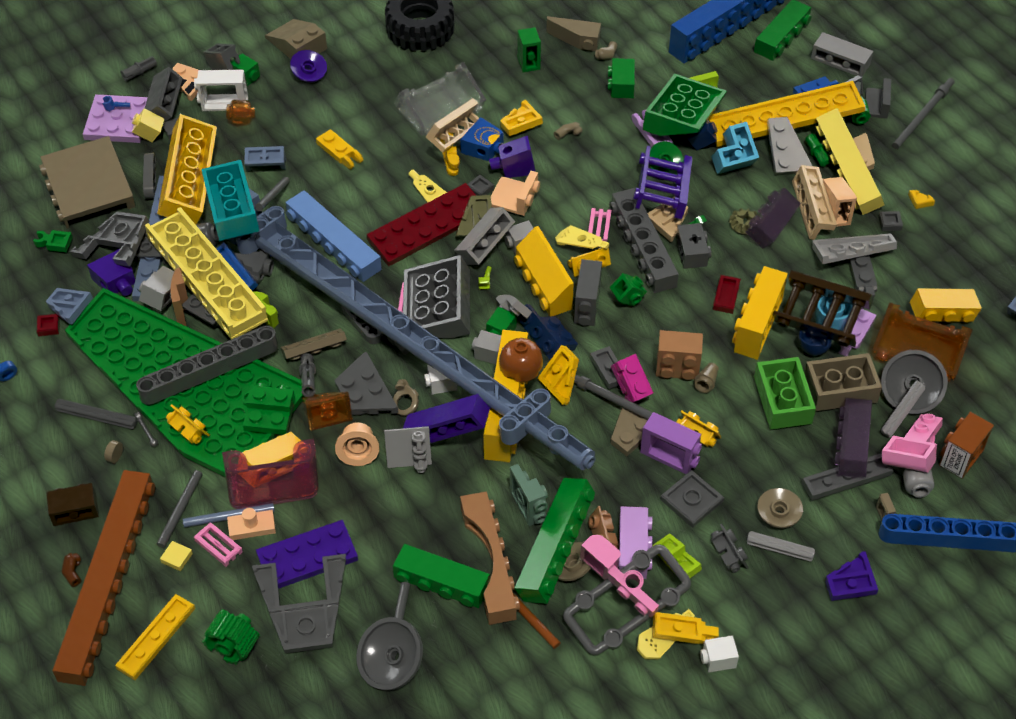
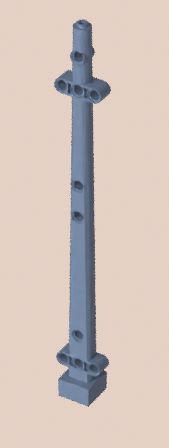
M249 189L260 231L227 239L234 245H238L241 254H250L258 249L263 250L472 395L479 394L490 408L503 416L499 421L500 438L504 444L514 445L527 434H530L546 445L551 453L562 456L580 470L589 469L593 466L596 460L595 451L568 433L566 427L557 425L548 418L551 413V397L547 390L536 389L526 398L521 399L288 231L282 207L272 206L264 212L257 211L255 205L260 201L259 195Z

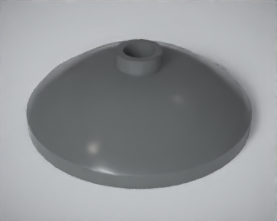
M907 350L898 353L888 361L881 376L882 392L889 404L895 409L911 388L909 385L911 381H919L925 385L924 392L908 414H922L934 409L944 398L948 385L947 374L942 363L932 354L921 350Z
M396 617L380 619L364 632L359 641L356 655L358 670L362 678L374 688L380 690L398 689L406 685L417 673L422 661L423 646L418 631L408 621ZM399 653V657H398V659L396 660V659H395L396 654Z

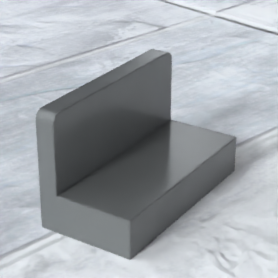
M884 78L881 89L866 88L865 100L868 103L871 117L887 119L891 105V79Z

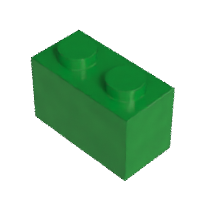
M536 27L518 30L517 58L522 72L540 70L541 41Z
M612 58V66H608V77H611V79H608V90H611V98H634L635 59Z

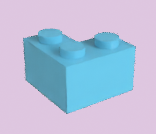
M744 122L729 126L723 133L727 147L717 149L711 156L717 174L753 165L759 159V155L748 123Z

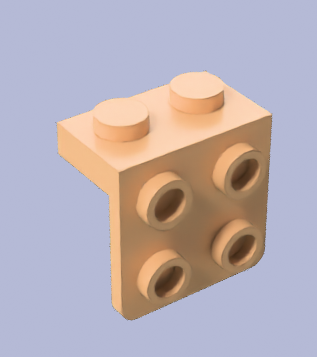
M530 171L525 182L501 177L491 195L492 207H503L508 212L524 216L540 188L538 172Z

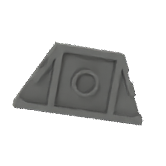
M367 352L358 357L334 380L351 415H362L364 413L379 414V411L391 410L392 414L398 413L395 401Z

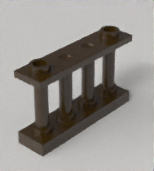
M791 270L788 279L793 289L783 313L775 310L773 312L776 324L784 328L789 326L834 340L841 346L848 347L850 345L855 347L856 338L851 333L860 310L864 308L870 310L873 303L872 294ZM805 290L813 295L803 319L791 316L800 292ZM825 296L833 301L823 325L811 322L820 297ZM845 302L853 306L843 331L833 329L831 326L839 306Z

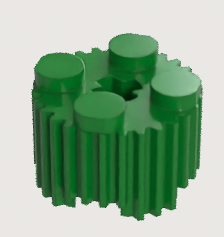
M221 609L204 633L205 638L202 643L211 652L215 649L216 652L224 655L223 660L227 663L230 662L237 665L239 660L246 659L260 634L254 630V627H251V619L245 614L240 613L238 616H235L233 613L230 614L228 611Z

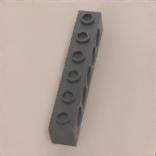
M635 188L612 193V202L609 203L611 213L615 214L617 225L619 228H622L624 239L626 242H629L631 253L634 257L636 256L639 269L645 274L647 285L651 286L654 293L676 288L679 274L642 202L639 209L635 208L636 200L633 199Z

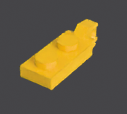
M656 612L653 615V638L704 644L705 640L719 637V627L706 626L705 622L701 621V618Z

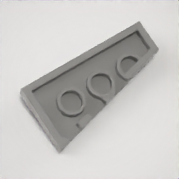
M892 234L812 240V248L821 263L826 264L897 249V241Z

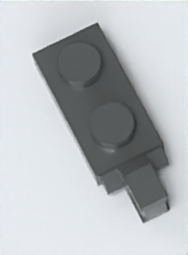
M865 255L848 259L855 289L872 294L873 301L875 292H877V282L870 256Z

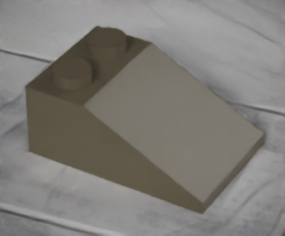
M293 19L265 35L268 41L290 59L295 53L302 50H312L321 53L327 49L325 32L311 22Z

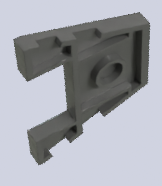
M117 211L98 227L99 231L95 235H88L83 239V245L78 249L74 247L69 252L75 258L87 259L98 244L118 247L120 250L112 258L117 265L130 266L146 231L145 225L150 221L146 215Z

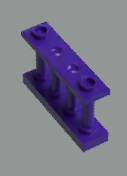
M647 146L645 153L641 152L639 164H642L639 187L635 189L633 197L636 200L635 208H640L643 199L672 206V209H675L674 218L682 219L688 201L692 156L685 155L683 162L675 163L650 157L651 146ZM648 164L675 170L678 174L675 175L648 168ZM650 176L675 182L676 187L646 180V177ZM649 188L674 194L675 198L644 192V190Z

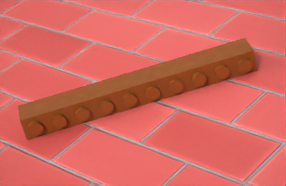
M124 470L52 670L57 682L86 686L88 677L90 678L93 674L95 656L100 654L101 639L107 633L108 618L115 609V597L121 592L122 577L128 571L130 553L133 554L135 551V539L137 534L141 533L142 518L148 512V501L155 491V483L152 482L150 473Z

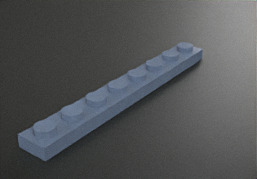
M159 176L149 218L150 226L167 218L157 214L164 176ZM161 257L140 258L132 293L133 301H139L141 293L139 292V287L141 283L149 279L154 271L157 272L161 268Z

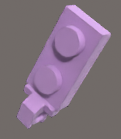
M864 309L860 310L851 333L855 335L856 345L855 347L850 345L848 347L841 346L839 354L848 356L852 347L857 349L861 346L876 319V314Z

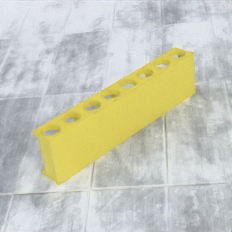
M181 207L177 209V213L151 226L149 223L145 225L147 238L174 271L176 268H180L184 283L231 340L268 321L266 307Z

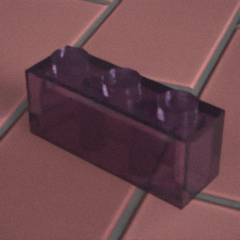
M785 187L778 192L774 190L767 197L769 201L758 209L759 214L754 216L749 222L750 227L746 233L762 249L775 241L801 204Z

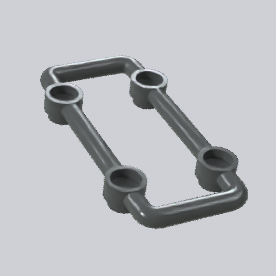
M661 544L652 546L647 551H636L633 554L632 561L620 569L623 574L629 570H645L650 566L651 559L657 554L663 557L682 583L676 588L668 587L662 591L660 599L656 602L659 605L657 612L665 607H675L680 600V596L687 592L691 586V580L670 551ZM608 579L590 592L587 590L580 591L576 595L575 602L567 607L563 614L566 624L586 651L592 655H599L608 648H619L623 637L650 618L647 614L644 616L640 613L621 628L607 630L604 634V640L595 646L573 615L579 610H590L594 605V600L614 586Z

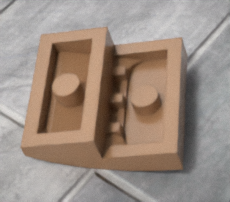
M176 268L171 280V299L177 322L186 326L183 313L186 309L182 308V304L188 299L181 270Z

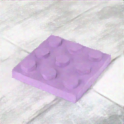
M95 94L83 132L84 140H97L109 136L110 140L114 142L140 143L142 137L132 133L134 126L132 120L136 113L140 114L145 108L148 97ZM111 96L114 102L131 103V107H115L112 111H107L102 104L104 102L103 97Z

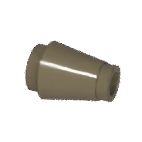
M708 363L695 377V387L698 391L707 393L714 389L719 367L715 363Z

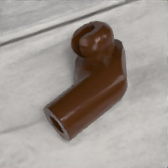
M69 553L64 557L61 570L71 587H75L81 582L80 577L74 571L75 566H78L81 561V557L77 553Z

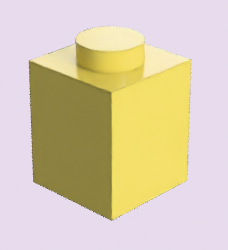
M144 108L140 114L136 113L132 120V124H134L132 133L153 142L161 133L164 118Z

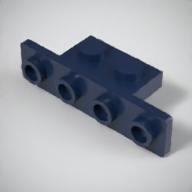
M530 304L525 305L532 313L528 318L520 314L518 321L550 360L561 345L567 346L571 351L575 350L578 343L573 339L572 334L564 328L558 318L555 316L540 317Z

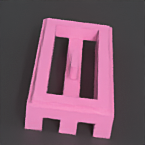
M592 208L588 232L593 233L594 219L598 217L596 235L600 237L602 218H606L602 241L607 242L611 210L603 212V209L596 211V208Z
M211 522L194 536L195 542L225 567L229 565L230 560L236 559L237 554L240 555L243 552L238 544ZM210 530L233 550L230 552L217 539L212 537L208 531ZM202 537L206 538L210 543H212L216 548H218V549H219L222 553H224L226 556L222 555L218 550H216L212 545H210V544H209L206 540H204Z

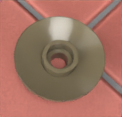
M783 488L770 489L764 492L758 500L757 509L760 517L773 527H791L802 517L803 504L800 498L790 490Z
M574 542L571 553L564 564L562 574L558 578L559 580H576L584 576L591 569L580 558L583 542Z

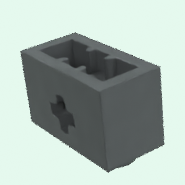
M701 223L677 225L676 241L683 269L706 267L708 265V258H711V247L707 246V232L703 231Z

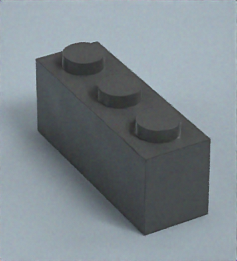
M170 67L154 75L145 109L164 118V122L172 118L183 78Z

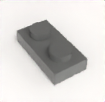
M610 346L590 353V359L607 388L611 389L619 386L611 368V365L618 362Z

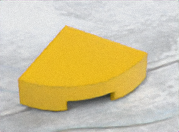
M909 190L908 196L915 209L934 206L935 200L929 194L927 196L919 193L918 190Z

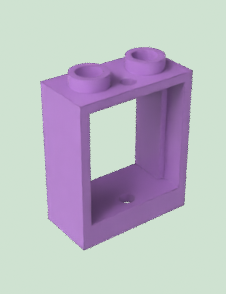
M653 412L643 427L640 453L687 474L692 468L695 469L700 461L698 454L702 448L700 443L701 434Z

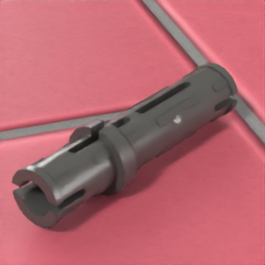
M305 353L300 358L301 364L299 366L302 382L301 392L305 397H311L315 394L314 375L316 373V366L313 355Z

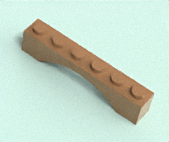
M487 491L460 496L465 528L473 532L483 542L489 551L493 563V573L484 591V607L488 624L492 625L516 620V610H520L518 596H513L512 590H515L514 580L512 576L508 577L507 570H510L509 560L507 556L503 557L502 551H505L503 538L498 537L497 532H500L498 518H493L492 513H495L493 499L489 500Z

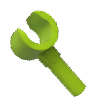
M487 266L484 277H478L479 290L490 289V266Z

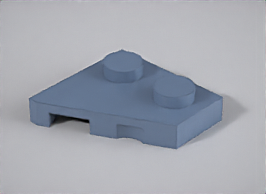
M56 288L46 300V303L52 311L72 325L93 297L90 292Z

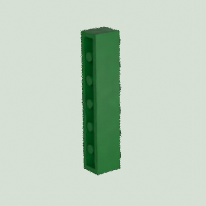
M563 478L514 587L524 602L548 604L558 578L562 574L566 559L571 553L574 541L578 537L583 520L586 518L589 506L594 500L595 492L587 479Z

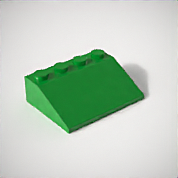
M674 73L646 109L642 130L659 136L698 133L725 97L727 91Z

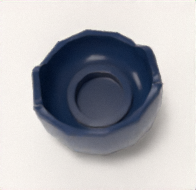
M802 330L799 332V345L805 353L811 356L825 353L832 345L831 339L803 332Z

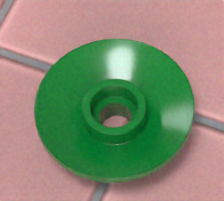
M661 141L650 149V157L675 163L683 162L681 151L671 142ZM649 164V167L651 169L675 175L678 174L675 170L666 169Z

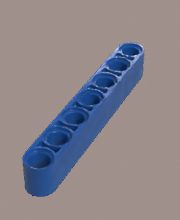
M887 514L883 517L878 532L879 538L882 541L892 544L1016 552L1015 522Z

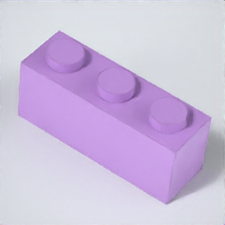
M621 506L619 551L621 556L619 570L632 561L633 554L636 551H647L652 547V536H648V530H652V517H648L647 507ZM652 559L647 569H636V571L642 574L643 579L647 578V570H652Z

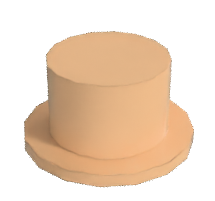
M352 423L346 426L343 433L338 437L335 443V452L338 458L345 464L364 466L377 458L379 442L369 426L363 423Z

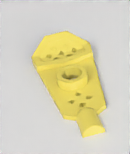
M414 169L409 172L408 175L414 180L413 185L427 203L447 193L427 176L419 175ZM431 187L434 190L428 191L427 188Z
M571 225L560 231L555 237L558 245H572L590 249L596 247L607 249L609 247V242L602 241L601 237Z
M688 609L681 616L694 617L695 615ZM652 626L638 635L637 651L644 659H660L676 641L653 638Z

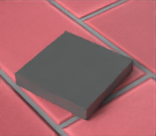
M691 470L664 492L660 500L693 528L722 504L724 497Z

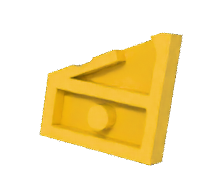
M523 100L521 107L518 110L514 108L509 115L500 120L501 128L511 136L543 124V118L526 100Z
M564 345L560 346L538 376V379L562 405H568L579 359Z

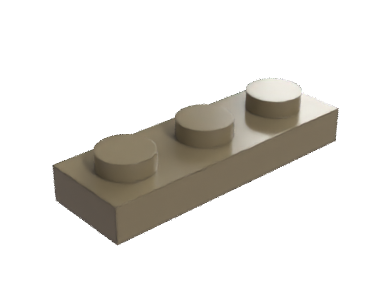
M340 328L282 346L281 351L286 359L295 360L307 352L313 354L320 352L326 346H339L342 344V341L347 339L345 332Z

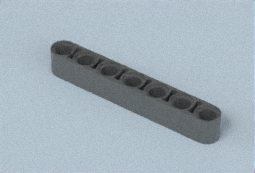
M270 326L260 327L140 378L136 386L141 402L148 405L154 404L275 352L278 347L275 329Z

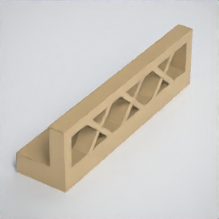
M472 98L436 122L426 138L442 153L460 141L479 119L473 113L478 102ZM467 118L471 119L474 123L468 122ZM458 125L464 126L465 130L459 129ZM448 132L454 133L455 136L449 135ZM439 139L445 140V145Z
M801 165L792 183L808 237L815 240L821 229L834 230L837 223L819 167Z

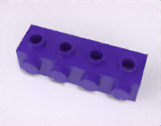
M479 394L408 414L403 428L429 426L430 443L483 429L490 407Z

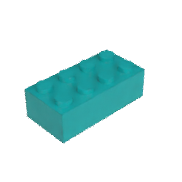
M237 160L201 169L219 241L259 232L260 229L242 161Z

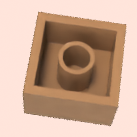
M660 330L656 376L686 380L695 379L700 371L703 334Z

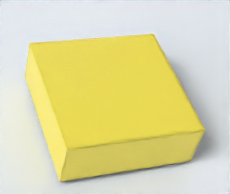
M172 541L161 556L160 561L181 572L193 552L192 549Z

